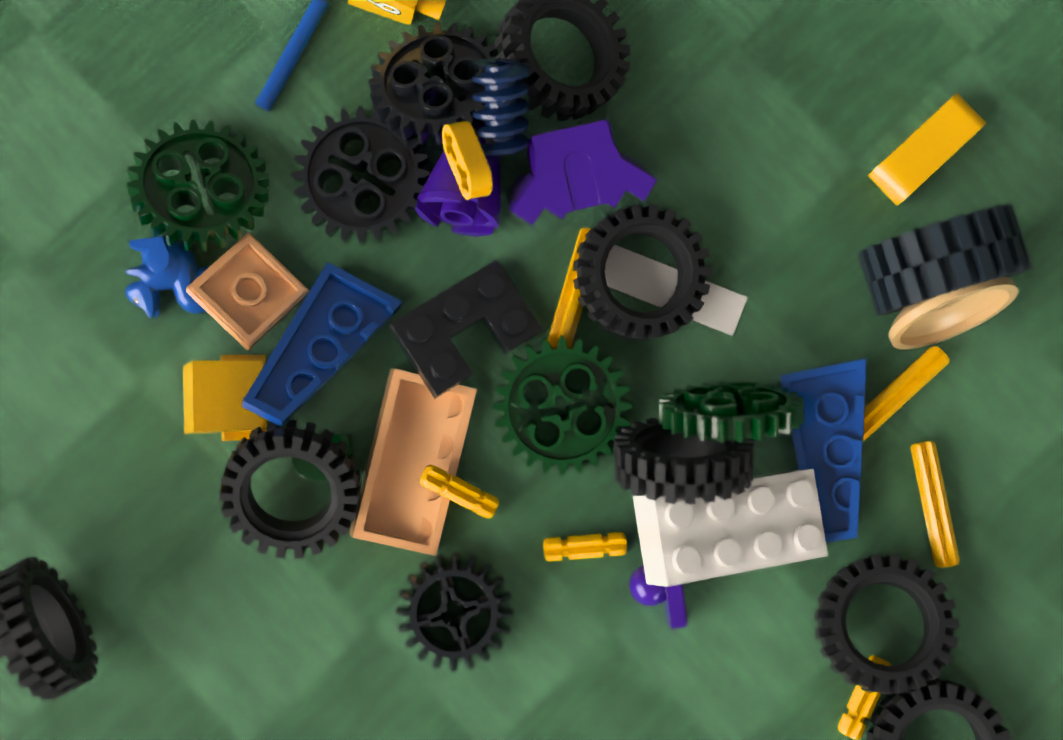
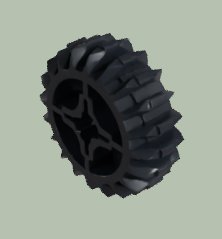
M460 552L453 553L452 566H447L444 556L439 554L435 557L437 570L434 571L430 564L424 561L420 564V570L425 576L424 579L413 573L407 577L408 582L416 588L415 591L404 588L400 590L399 596L411 603L410 605H401L396 608V614L410 616V620L404 621L398 626L399 632H407L413 629L415 634L405 642L408 648L414 647L420 641L424 647L419 651L417 658L421 661L427 657L429 651L436 654L433 660V668L438 669L442 664L443 657L450 658V671L455 672L458 669L459 658L464 657L466 667L469 670L475 667L473 654L477 652L484 662L489 661L491 655L486 645L489 644L497 650L503 647V642L494 635L495 632L508 635L511 631V626L499 621L500 618H510L514 615L513 608L500 607V603L511 599V592L503 591L497 594L495 590L504 583L505 579L502 575L495 577L491 582L486 578L493 568V565L490 563L485 564L481 572L476 571L474 567L478 557L475 555L470 556L466 567L460 566ZM452 576L464 577L475 582L486 595L481 597L463 596L459 593ZM439 580L442 588L440 591L442 595L441 606L421 615L420 606L425 590L433 582ZM450 598H452V601H458V606L462 603L465 608L469 607L461 616L460 627L458 622L452 621L453 616L448 619L446 615H442L450 606ZM491 608V621L488 628L478 639L471 642L468 627L469 618L480 613L481 610ZM425 627H447L452 632L454 639L457 640L458 646L444 644L436 640Z

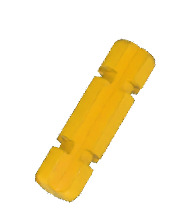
M428 464L421 474L419 480L421 486L436 493L438 492L439 495L487 519L495 515L496 509L499 506V499L481 491L480 488L453 474H447V471L432 464Z
M623 532L607 533V536H602L601 533L567 536L565 540H561V537H550L543 541L544 558L546 561H562L563 557H569V560L599 558L609 553L610 557L623 556L627 554V538Z
M871 655L868 658L874 663L892 666L890 662L878 656ZM858 685L855 686L846 706L849 708L848 714L843 713L838 724V730L842 734L855 740L862 738L867 727L864 721L866 718H871L881 696L879 692L870 693L861 690L862 687Z

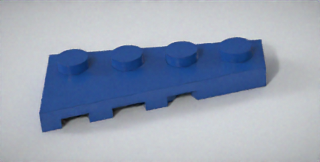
M327 262L243 399L242 407L282 427L401 309L403 301Z
M867 358L780 375L782 388L786 387L788 392H798V396H803L804 423H800L799 429H792L791 434L798 469H814L826 543L853 539L859 535Z

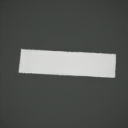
M614 245L610 250L605 263V277L607 286L660 308L674 294L678 270L617 245ZM705 281V284L710 285L709 293L702 296L701 301L704 302V305L700 311L692 314L694 317L693 321L733 336L748 297Z

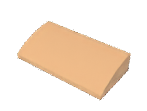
M395 368L390 369L360 488L356 516L354 521H352L349 532L352 538L433 556L437 555L450 500L439 495L438 492L436 493L421 486L419 480L428 464L435 465L447 471V474L456 476L477 389L458 384L434 399L419 374Z

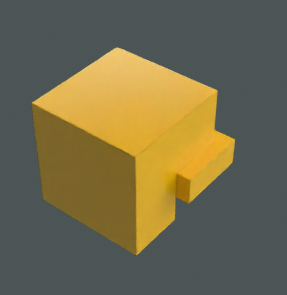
M266 354L221 355L220 360L190 361L184 365V434L221 433L222 441H240L243 437L249 439L251 431L259 426L265 432L267 420L243 408L242 402L264 367Z

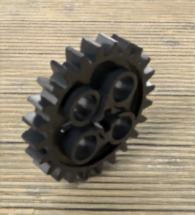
M436 22L433 32L427 33L422 25L418 26V35L415 37L404 31L402 32L404 39L402 44L392 40L388 42L391 54L386 52L378 53L380 64L371 66L373 78L368 80L371 90L370 97L374 109L377 110L379 120L381 122L387 121L390 132L401 129L404 140L417 133L419 144H424L429 135L434 136L437 145H441L442 130L446 124L468 121L473 129L476 122L485 125V121L473 118L474 111L485 108L484 103L473 100V94L485 91V86L473 82L472 77L485 73V68L473 64L474 61L496 58L498 56V49H495V44L488 45L487 35L482 34L474 38L472 27H468L462 34L458 33L457 23H453L448 31H442L440 23Z
M359 106L356 118H350L347 111L343 108L341 109L340 122L335 123L330 116L326 115L325 122L328 127L326 130L322 131L318 127H311L316 137L314 142L301 140L300 143L308 153L307 156H294L296 163L304 167V169L292 173V177L295 181L304 183V185L294 190V194L298 198H309L300 207L305 214L317 211L311 222L316 228L328 222L325 233L330 238L340 229L341 240L346 244L349 243L353 234H357L359 243L362 246L366 245L368 234H373L379 243H383V230L388 229L397 237L399 232L396 223L401 221L408 226L413 224L407 213L409 210L416 212V197L419 196L424 187L420 185V182L427 181L430 176V171L419 169V167L427 164L429 159L427 154H415L423 146L419 144L418 138L407 141L403 139L401 129L390 132L387 121L381 122L379 120L376 109L371 118H367L363 107ZM356 139L364 142L365 146L360 154L356 156L344 154V149L348 142ZM336 157L359 173H364L367 169L375 182L394 189L395 194L389 196L364 179L357 183L350 171L331 164L329 159ZM394 159L402 163L401 170L397 175L386 177L380 174V169L384 162ZM335 175L343 177V185L339 191L335 193L324 192L323 185L327 178ZM374 195L380 198V206L375 212L371 214L360 212L359 206L365 197Z

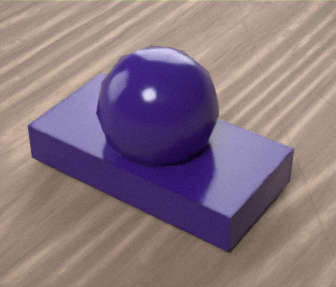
M644 565L634 570L629 580V589L632 597L644 606H656L664 602L667 624L670 628L687 627L688 618L683 584L673 586L649 585L646 583Z

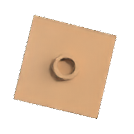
M249 232L186 287V292L247 351L252 349L300 304L310 291Z

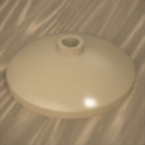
M1004 276L903 307L893 321L888 337L892 346L897 349L920 348L947 340L982 324L1001 312L1016 298L1018 288L1013 279Z

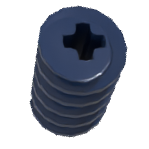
M488 58L474 61L473 64L485 68V73L472 77L473 82L485 86V91L473 94V100L485 104L484 109L473 112V118L485 121V126L474 129L477 137L485 139V143L480 145L485 156L515 154L517 151L526 148L529 143L528 137L522 134V132L528 129L529 121L521 116L528 112L529 103L525 99L520 98L528 94L529 85L519 79L528 76L530 68L522 62L505 58Z

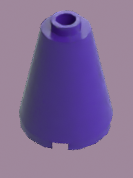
M476 122L474 124V129L483 127L485 125ZM477 137L480 145L485 143L484 138ZM443 151L417 197L415 210L418 215L437 228L440 221L453 225L451 233L474 237L493 234L494 227L498 229L501 221V156H485L492 176L491 194L466 200L459 189L445 151Z

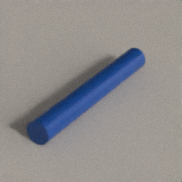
M311 1L254 103L259 108L270 112L328 8V1Z

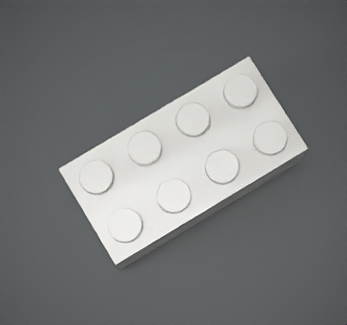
M814 469L791 470L753 476L751 486L744 488V492L740 495L732 493V498L726 500L715 495V502L705 503L702 498H696V504H685V499L677 498L675 504L665 503V497L663 496L659 497L656 501L646 499V494L633 496L646 583L649 585L673 586L828 556Z

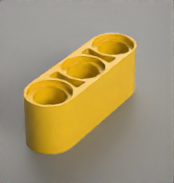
M957 92L867 176L898 206L968 142L987 122Z

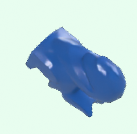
M166 236L129 240V246L133 250L141 252L142 264L140 266L125 270L127 275L139 277L141 280L133 282L126 287L125 295L130 302L144 309L149 318H157L160 315L161 291L173 289L178 304L185 311L192 314L206 312L186 292V287L209 268L207 266L198 268L195 257L190 249L189 251L185 250L184 244L178 239L171 246L167 245Z

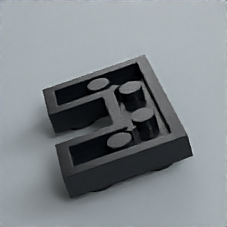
M497 260L391 322L388 326L434 399L470 378L473 374L451 341L458 334L482 320L506 355L540 334L543 330Z

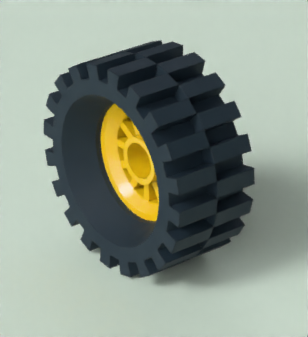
M1011 203L996 205L988 209L983 208L969 214L951 217L945 221H938L926 225V227L886 239L858 253L877 316L898 312L903 307L1004 276L1012 277L1033 269Z

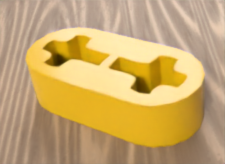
M468 121L444 125L442 130L444 151L463 197L467 200L490 195L492 192L491 171L472 125Z

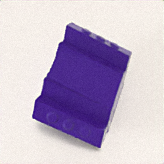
M607 120L531 136L527 146L528 151L526 152L531 173L519 175L507 192L506 197L511 212L534 225L544 208L562 220L567 212L603 204H609L615 208L626 190L645 201L657 179L643 165L624 153H618L612 125Z

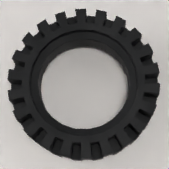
M518 0L505 14V19L499 24L497 32L501 34L495 39V49L503 51L496 58L516 60L530 68L529 75L519 79L529 85L527 95L530 98L527 102L529 103L530 111H533L538 105H542L540 113L542 117L549 119L557 112V121H566L571 116L573 121L578 120L587 114L589 116L615 96L618 93L617 90L624 85L626 78L623 75L630 68V62L624 59L631 54L630 45H619L627 37L625 27L617 30L613 29L612 26L620 18L615 11L608 17L604 15L602 10L609 4L605 0H598L595 4L591 3L590 0ZM544 18H559L570 22L586 36L594 54V70L588 83L580 86L562 84L549 77L540 68L531 48V32L536 21Z
M641 204L631 205L626 209L621 208L591 228L585 235V241L578 247L577 253H579V258L574 261L573 271H577V278L573 280L574 288L579 289L582 296L578 298L581 307L586 305L590 313L587 316L593 322L599 321L602 324L600 328L607 333L614 332L617 333L616 337L622 339L633 338L634 341L662 337L680 330L679 327L687 325L694 319L692 314L700 311L704 305L701 298L703 295H707L710 289V285L705 284V279L712 276L711 266H705L704 259L710 257L708 249H700L697 242L703 238L699 232L691 233L688 230L691 223L685 217L680 220L674 218L676 212L669 208L660 211L658 210L659 205L649 204L646 207H641ZM642 234L661 241L670 250L675 259L678 279L674 294L663 307L654 312L642 313L628 309L613 297L607 286L605 263L608 254L616 242L628 235Z
M656 418L646 419V424L640 421L634 422L632 427L625 426L621 429V432L616 434L615 480L617 483H620L622 489H631V494L635 496L646 493V499L656 501L659 497L663 496L665 497V503L675 504L677 498L685 499V504H696V498H702L705 503L715 502V495L723 500L732 498V493L740 495L744 492V488L751 486L753 481L754 439L745 438L743 442L736 440H727L725 442L700 441V436L684 438V433L671 434V429H663V424H659V420Z
M288 420L285 428H280L278 425L270 422L265 432L259 426L251 431L249 439L243 437L238 442L236 450L232 451L222 476L219 501H224L221 509L224 519L232 517L229 528L234 534L242 529L244 532L241 541L247 546L256 539L259 541L257 551L266 555L269 546L277 547L275 557L285 559L287 549H294V558L299 559L304 558L306 548L310 547L313 556L322 553L325 542L331 548L338 543L339 533L345 536L349 531L350 523L354 521L360 493V472L355 470L357 461L353 453L348 456L346 455L347 445L342 440H339L336 444L333 443L334 433L325 428L322 435L315 433L316 424L307 422L305 430L297 428V420ZM280 457L304 459L314 464L324 473L330 483L332 497L323 511L312 518L302 521L278 519L263 510L253 497L251 489L252 475L260 466Z
M881 554L854 561L838 571L827 582L826 589L820 593L817 600L820 604L819 608L815 610L814 620L818 622V629L814 631L816 639L821 641L823 648H820L823 658H829L832 663L830 668L835 673H841L845 677L844 681L850 685H858L862 687L861 690L870 693L895 694L909 692L910 690L919 689L927 685L926 682L936 679L942 673L940 669L943 666L949 665L953 656L949 655L950 650L957 647L959 639L953 637L954 629L959 628V618L952 617L951 610L956 609V605L953 599H946L943 592L948 590L943 582L936 583L932 579L935 573L929 568L922 570L917 567L919 562L911 558L906 561L901 560L900 555L890 554L886 557H881ZM872 584L895 586L912 597L921 610L924 620L922 643L916 653L906 662L892 666L874 663L865 658L850 640L846 627L847 610L856 593L866 586Z
M27 557L0 571V659L5 656L7 657L9 663L6 669L11 676L17 672L19 673L18 684L23 689L29 686L32 696H40L41 700L48 701L50 699L52 701L94 678L93 676L96 675L98 670L95 667L98 664V656L94 653L97 650V645L94 640L89 638L94 633L91 625H86L83 621L87 617L84 609L78 610L75 604L79 601L75 593L69 595L67 592L69 584L64 578L58 581V572L53 567L48 569L47 562L44 560L38 561L37 557Z
M938 678L926 682L927 685L919 689L895 693L896 696L892 700L885 697L880 703L884 708L880 715L874 713L871 718V722L875 724L874 731L868 730L867 740H902L908 726L921 714L932 710L945 709L959 713L969 723L974 732L975 740L1011 739L1009 730L1001 725L1004 719L998 711L991 708L992 704L988 700L956 682L947 679L942 681Z

